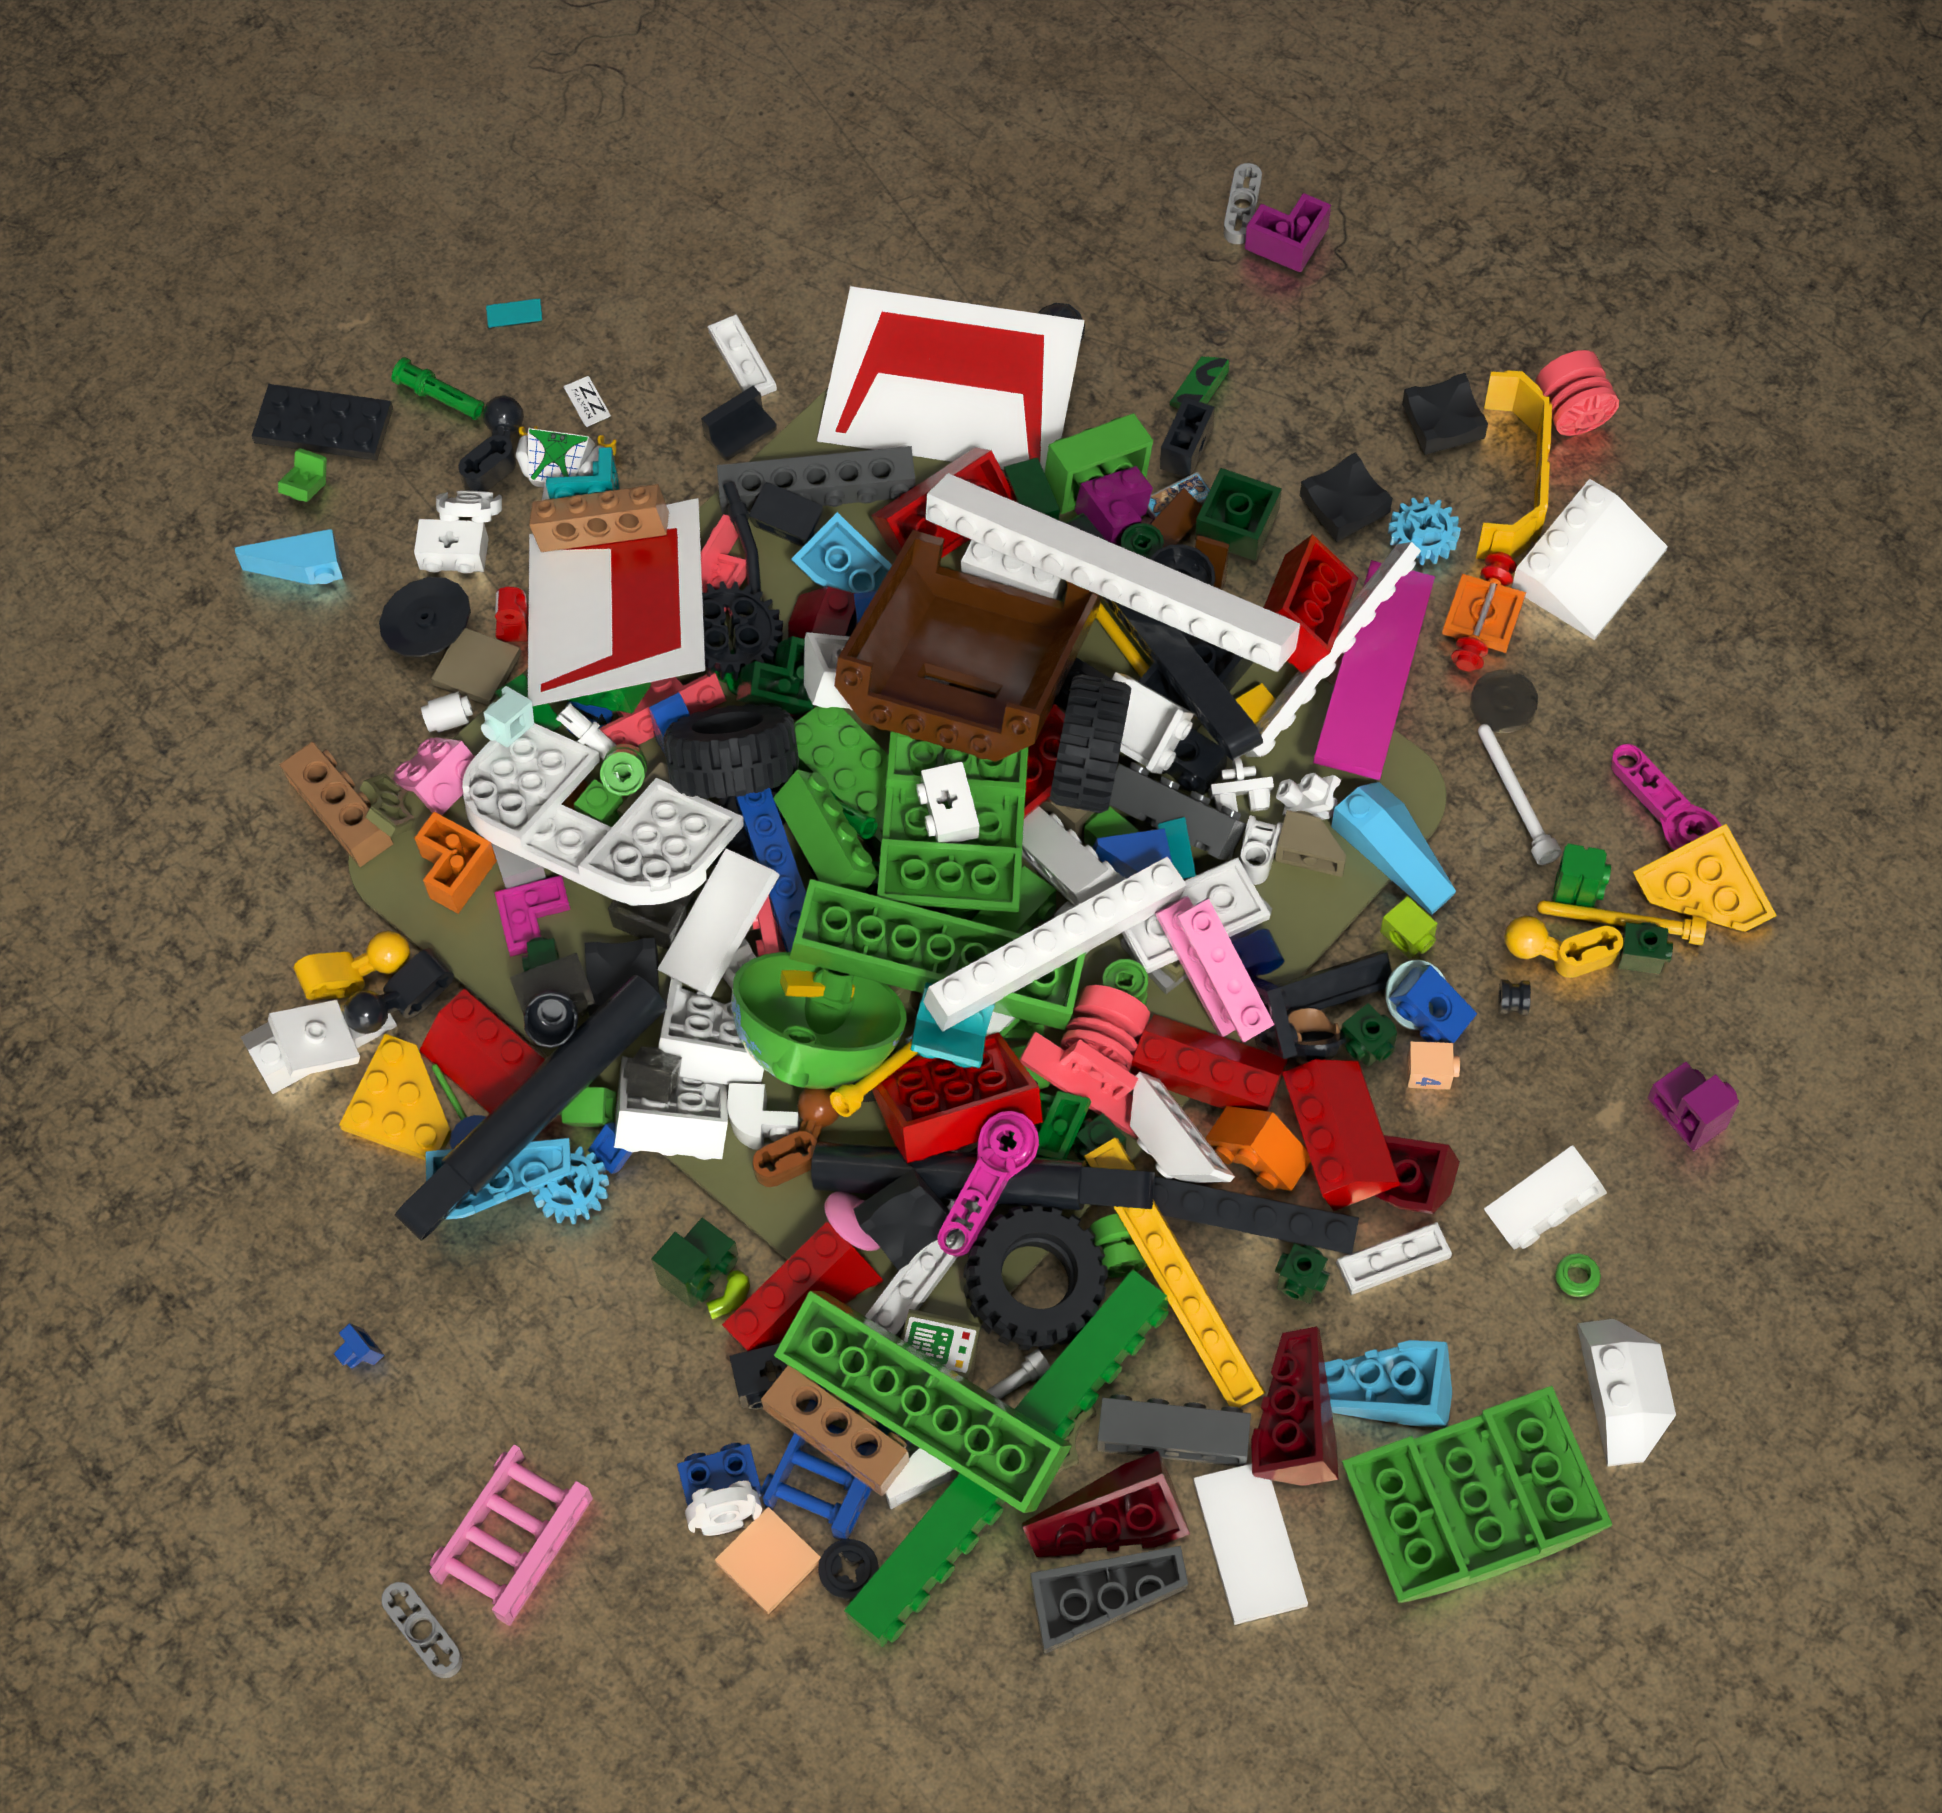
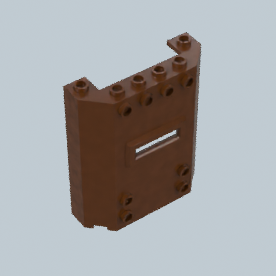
M912 530L841 651L837 661L834 686L865 724L875 726L881 730H889L906 735L915 740L937 744L946 749H954L971 754L980 759L999 761L1035 744L1098 614L1101 596L1068 582L1065 602L940 567L944 539ZM925 676L956 684L976 691H980L983 693H987L990 695H994V697H987L974 692H970L967 690L942 684L936 681L925 679Z

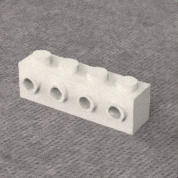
M1039 806L1024 819L1022 857L1075 907L1116 885L1114 880L1118 876L1113 867L1106 860L1101 863L1093 848L1088 844L1084 847L1072 829L1066 831L1063 823L1054 813L1048 815Z

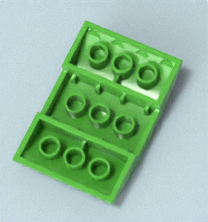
M890 731L877 896L908 905L1019 912L1028 747L995 762L988 759H980L974 755L954 749H946L940 745L923 740H915L909 736ZM963 762L980 825L979 838L957 843L936 842L935 836H928L924 816H928L929 812L927 804L921 805L919 802L916 784L921 783L922 770ZM947 801L941 802V804L945 805L946 809L952 808V806L948 805Z
M1553 1386L1482 1410V1414L1421 1437L1413 1439V1436L1342 1461L1398 1603L1434 1596L1501 1575L1559 1552L1612 1526L1611 1519Z

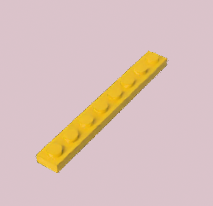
M1116 1137L1084 1156L1090 1167L1137 1171L1119 1139ZM1154 1199L1152 1209L1114 1207L1161 1290L1167 1295L1168 1302L1228 1405L1241 1408L1265 1394L1264 1388Z

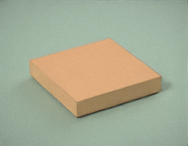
M767 1507L715 1559V1563L769 1615L819 1564L821 1557L775 1512Z

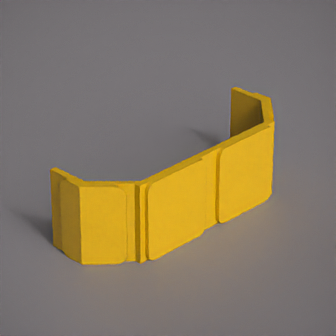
M1508 370L1490 373L1484 409L1512 411L1537 434L1534 505L1531 512L1513 525L1483 523L1476 559H1485L1489 554L1497 552L1506 553L1513 560L1531 546L1532 542H1537L1538 536H1541L1548 507L1550 461L1547 460L1551 444L1552 403H1549V397H1545L1540 387L1523 371Z

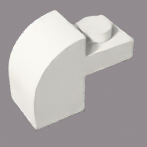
M729 1083L728 1115L733 1133L742 1144L759 1150L764 1145V1138L777 1141L799 1131L801 1125L798 1112L766 1111L767 1094L765 1084Z

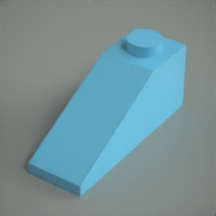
M332 529L235 547V554L244 571L309 585L318 583L328 584L334 580L343 579L338 544Z

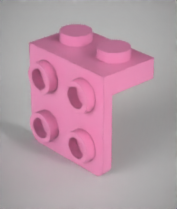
M438 737L428 738L417 748L418 753L410 761H405L394 771L395 776L392 780L405 790L414 792L431 813L436 812L443 815L463 795L464 774L475 756L462 741Z

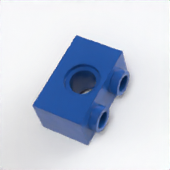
M1431 965L1413 968L1389 997L1397 1006L1396 1010L1399 1015L1411 1021L1420 1030V1035L1426 1042L1454 1044L1478 1014ZM1429 1002L1433 1006V1014L1429 1011Z

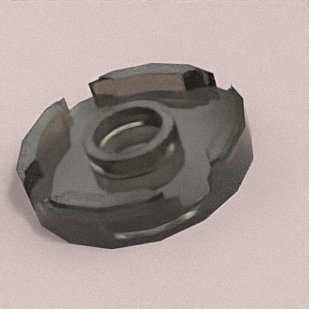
M1495 670L1486 673L1477 680L1471 693L1470 708L1475 719L1481 725L1487 724L1491 727L1492 731L1497 733H1512L1522 730L1532 722L1537 711L1538 694L1533 683L1524 675L1517 672L1516 674L1507 673V670Z

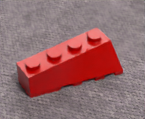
M827 1221L722 1326L745 1351L780 1344L810 1291H825L846 1304L867 1288H873L883 1282V1279Z

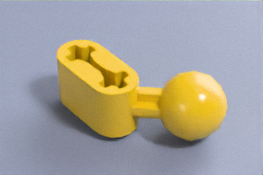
M1527 915L1511 921L1506 927L1504 934L1505 944L1509 952L1514 956L1528 960L1542 955L1553 960L1556 971L1567 978L1578 977L1609 966L1614 962L1623 946L1621 933L1611 926H1601L1569 937L1562 942L1548 936L1547 929L1542 921Z
M387 930L379 932L372 937L366 948V953L356 958L350 952L311 954L299 959L294 964L293 969L306 999L346 998L352 996L355 992L361 991L365 986L363 976L375 970L388 975L397 973L409 961V943L404 936Z

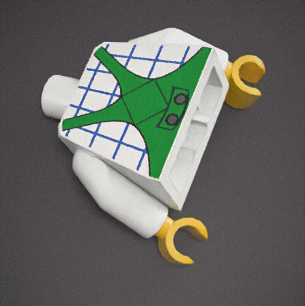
M524 426L519 427L520 439L515 456L523 475L529 478V481L534 486L544 488L542 500L550 499L546 487V478L593 476V461H598L599 448L612 447L613 455H615L616 439H613V442L610 444H604V435H599L597 446L595 447L594 441L589 436L539 430L537 426H534V429L529 428L528 433H526Z

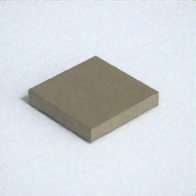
M465 628L446 651L431 678L432 684L453 693L459 691L462 696H468L472 700L489 705L497 698L495 691L504 686L521 655L520 647Z

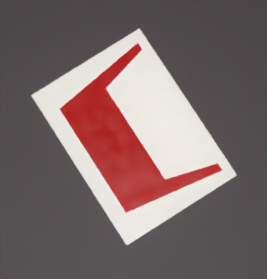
M850 286L817 441L871 450L912 446L913 456L950 462L955 461L977 447L992 450L1000 468L1003 470L1005 466L1038 457L1045 473L1048 446L1062 438L1085 320Z
M699 498L667 505L669 518L667 535L541 552L533 533L529 534L528 699L532 700V707L705 671Z

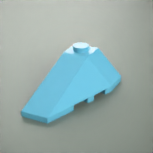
M838 512L791 559L814 583L822 587L829 586L852 593L877 591L892 566Z
M1380 782L1357 787L1334 808L1331 827L1430 915H1433L1456 893L1451 881L1405 804Z
M570 1139L530 1142L476 1196L471 1194L445 1220L468 1217L572 1174ZM453 1149L426 1151V1181L443 1166L441 1160Z
M1408 1340L1398 1343V1347L1379 1352L1377 1349L1365 1352V1355L1344 1361L1336 1359L1325 1362L1332 1413L1409 1426L1448 1427L1452 1384L1448 1344L1446 1342Z

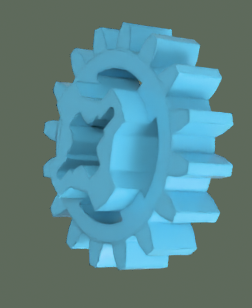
M1428 497L1424 498L1423 503H1418L1415 498H1411L1409 507L1401 503L1399 512L1393 511L1388 528V534L1391 535L1389 543L1390 545L1412 542L1421 550L1416 557L1419 558L1420 565H1424L1425 559H1430L1433 564H1437L1439 555L1447 559L1449 558L1450 550H1455L1461 531V528L1458 527L1459 518L1458 516L1451 517V507L1440 508L1441 500H1437L1433 505L1430 504Z
M580 1146L575 1154L571 1153L572 1174L566 1176V1178L574 1185L576 1193H573L572 1189L566 1185L564 1177L531 1190L533 1195H537L534 1198L537 1208L543 1207L542 1211L546 1218L555 1213L557 1223L561 1224L565 1216H567L572 1224H576L578 1215L582 1214L588 1220L590 1219L588 1210L593 1208L600 1211L602 1209L598 1199L608 1198L607 1190L603 1187L610 1185L608 1176L604 1175L606 1169L603 1162L596 1163L595 1153L592 1152L585 1157L583 1147ZM592 1188L588 1196L585 1198L587 1190Z

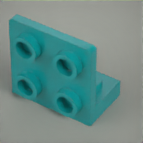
M612 447L599 448L598 461H593V476L546 478L549 498L556 499L609 490H620V481Z
M926 982L915 1019L910 1049L925 1058H941L952 1061L960 1067L980 1068L983 1061L985 1037L995 1003L942 1032L923 1003L928 987L933 985Z

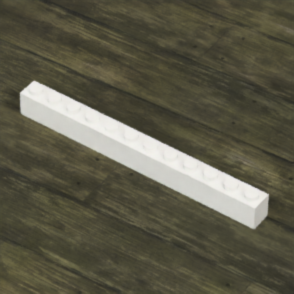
M948 473L927 493L926 520L1273 671L1278 672L1296 650L1300 623Z

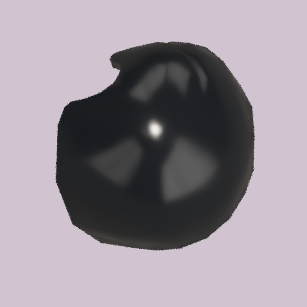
M548 989L536 993L526 1005L524 1011V1030L526 1035L539 1046L553 1048L564 1045L577 1028L578 1011L576 1004L563 991Z

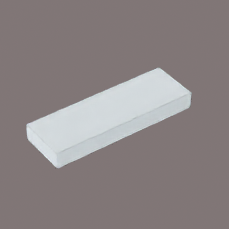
M737 314L708 326L710 336L742 392L753 385L761 393V397L777 390L774 379Z
M1435 1222L1338 1258L1336 1264L1350 1295L1450 1259L1452 1252L1438 1223Z

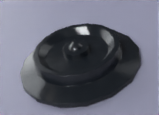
M427 577L410 582L395 592L384 606L379 621L381 637L390 650L404 657H424L438 653L454 643L466 628L471 613L469 597L458 583L447 578Z

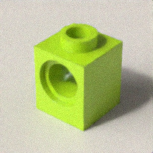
M1407 896L1383 917L1380 933L1408 959H1411L1418 952L1424 954L1433 946L1436 941L1435 933L1438 923Z

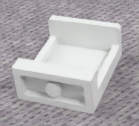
M1115 672L1112 680L1125 682L1132 688L1120 752L1146 766V769L1150 772L1162 774L1163 770H1167L1172 765L1176 756L1174 750L1179 741L1184 740L1192 728V722L1190 721L1194 713L1130 676Z

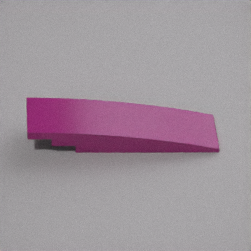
M1371 560L1364 586L1381 566V562ZM1412 570L1407 575L1401 576L1394 585L1396 590L1388 600L1381 602L1375 609V618L1366 627H1361L1354 636L1356 642L1344 653L1313 763L1380 780L1435 576Z

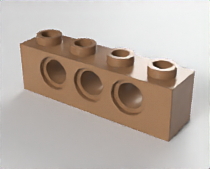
M659 484L534 501L532 502L529 526L540 551L548 552L667 535L669 510Z
M312 741L279 764L290 785L359 867H362L393 845L391 838L365 818L371 808L369 799L363 792L357 794L353 790L355 784L345 770L340 773L336 770L335 767L338 764L327 749L321 752Z
M789 1365L761 1398L764 1411L880 1496L885 1494L909 1462L908 1450L905 1449L907 1444L899 1436L892 1432H889L888 1435L884 1434L876 1428L877 1422L861 1410L855 1413L846 1406L848 1402L830 1391L826 1392L815 1381ZM810 1399L818 1403L817 1407L811 1412H803L798 1409L801 1402ZM835 1421H842L848 1425L846 1430L839 1434L829 1432L828 1427ZM870 1442L877 1446V1450L868 1456L861 1455L857 1451L863 1443Z

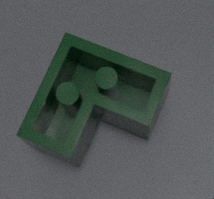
M791 636L779 642L775 665L755 661L742 667L736 700L758 706L762 704L770 705L771 707L777 706L795 715H801L813 710L814 705H812L804 686L805 639Z
M702 1217L684 1238L677 1232H674L651 1260L659 1284L690 1308H693L698 1301L704 1302L711 1295L715 1287L714 1283L722 1273L726 1275L734 1268L738 1260V1251L735 1241Z

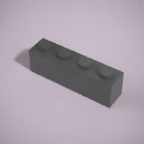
M1120 1394L1111 1395L1110 1398L1102 1397L1097 1451L1135 1456H1146L1159 1451L1162 1459L1239 1467L1246 1465L1251 1413H1243L1241 1408L1232 1406L1222 1407L1221 1410L1206 1409L1205 1405L1194 1402L1185 1403L1184 1406L1169 1405L1168 1401L1157 1398L1148 1399L1147 1402L1132 1401L1131 1397Z

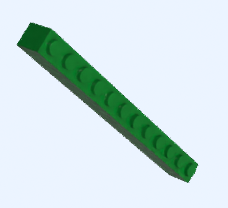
M1132 1270L1022 1399L1015 1410L1062 1439H1065L1075 1426L1073 1420L1082 1410L1087 1412L1095 1404L1099 1397L1097 1392L1105 1382L1111 1384L1122 1370L1120 1364L1129 1354L1131 1356L1136 1355L1146 1341L1144 1336L1153 1326L1156 1329L1164 1322L1169 1313L1167 1310V1295L1136 1271ZM960 1473L845 1608L844 1612L848 1620L882 1648L888 1641L891 1643L896 1641L906 1627L904 1622L913 1611L915 1613L920 1612L928 1603L931 1597L929 1592L936 1583L943 1584L951 1576L955 1569L953 1563L962 1553L967 1555L976 1546L980 1538L978 1533L986 1524L991 1526L998 1520L1004 1510L1002 1505L1005 1501Z

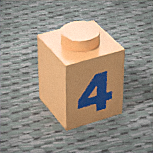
M1410 1041L1407 1054V1088L1450 1090L1453 1077H1459L1460 1057L1453 1056V1043Z

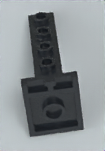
M1388 951L1375 952L1277 985L1257 976L1249 975L1274 1023L1273 1026L1259 1033L1257 1038H1254L1256 1045L1283 1059L1296 1056L1295 1044L1298 1043V1036L1293 1024L1289 1023L1287 1015L1295 1010L1304 1008L1321 1010L1386 989L1387 981L1392 973Z

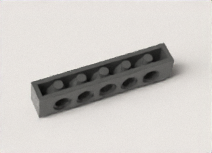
M912 446L717 465L722 516L723 514L729 515L727 511L729 504L723 485L731 481L735 482L741 502L746 504L749 513L766 482L778 487L789 486L783 489L822 506L828 505L832 507L847 503H872L878 500H895L916 486Z

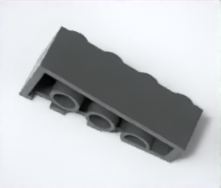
M1131 762L1129 767L1119 764L1115 774L1109 805L1139 820L1146 821L1159 829V823L1185 817L1190 845L1204 851L1207 850L1208 854L1218 859L1231 860L1247 826L1246 823L1239 820L1241 813L1224 805L1220 811L1208 806L1211 799L1195 791H1192L1190 796L1178 791L1180 784L1163 776L1158 782L1148 777L1149 770L1134 762Z
M1181 1546L1030 1573L1043 1653L1051 1652L1185 1590L1188 1580Z

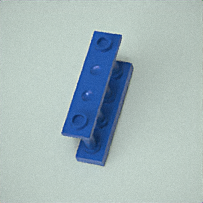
M817 1383V1385L824 1389L826 1392L829 1391ZM810 1400L804 1412L813 1411L818 1403ZM847 1403L846 1406L850 1409L855 1410L857 1412L860 1411L853 1405ZM876 1421L879 1425L877 1429L882 1431L884 1434L888 1435L889 1432H892L898 1435L896 1432L892 1431L888 1427ZM830 1424L828 1427V1431L834 1434L845 1431V1429ZM794 1433L774 1475L769 1473L762 1485L761 1494L764 1495L765 1508L769 1507L773 1511L778 1498H781L829 1519L828 1523L832 1525L833 1538L837 1540L849 1539L872 1489L845 1469L801 1451L806 1441ZM867 1442L860 1445L857 1451L861 1455L868 1456L877 1450V1446ZM794 1465L844 1485V1490L848 1492L843 1503L837 1502L833 1505L787 1485L786 1482Z

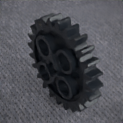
M721 581L720 587L717 590L710 583L707 584L706 593L702 592L705 667L708 668V677L717 671L720 672L721 680L725 679L727 673H731L734 680L737 681L741 668L752 662L773 664L778 643L783 641V621L779 620V609L772 610V599L762 602V591L752 595L750 594V585L746 586L742 591L739 590L738 582H734L732 588L727 589L724 581ZM724 607L729 610L730 634L733 636L732 646L735 654H731L729 650L728 627L725 625L726 614Z

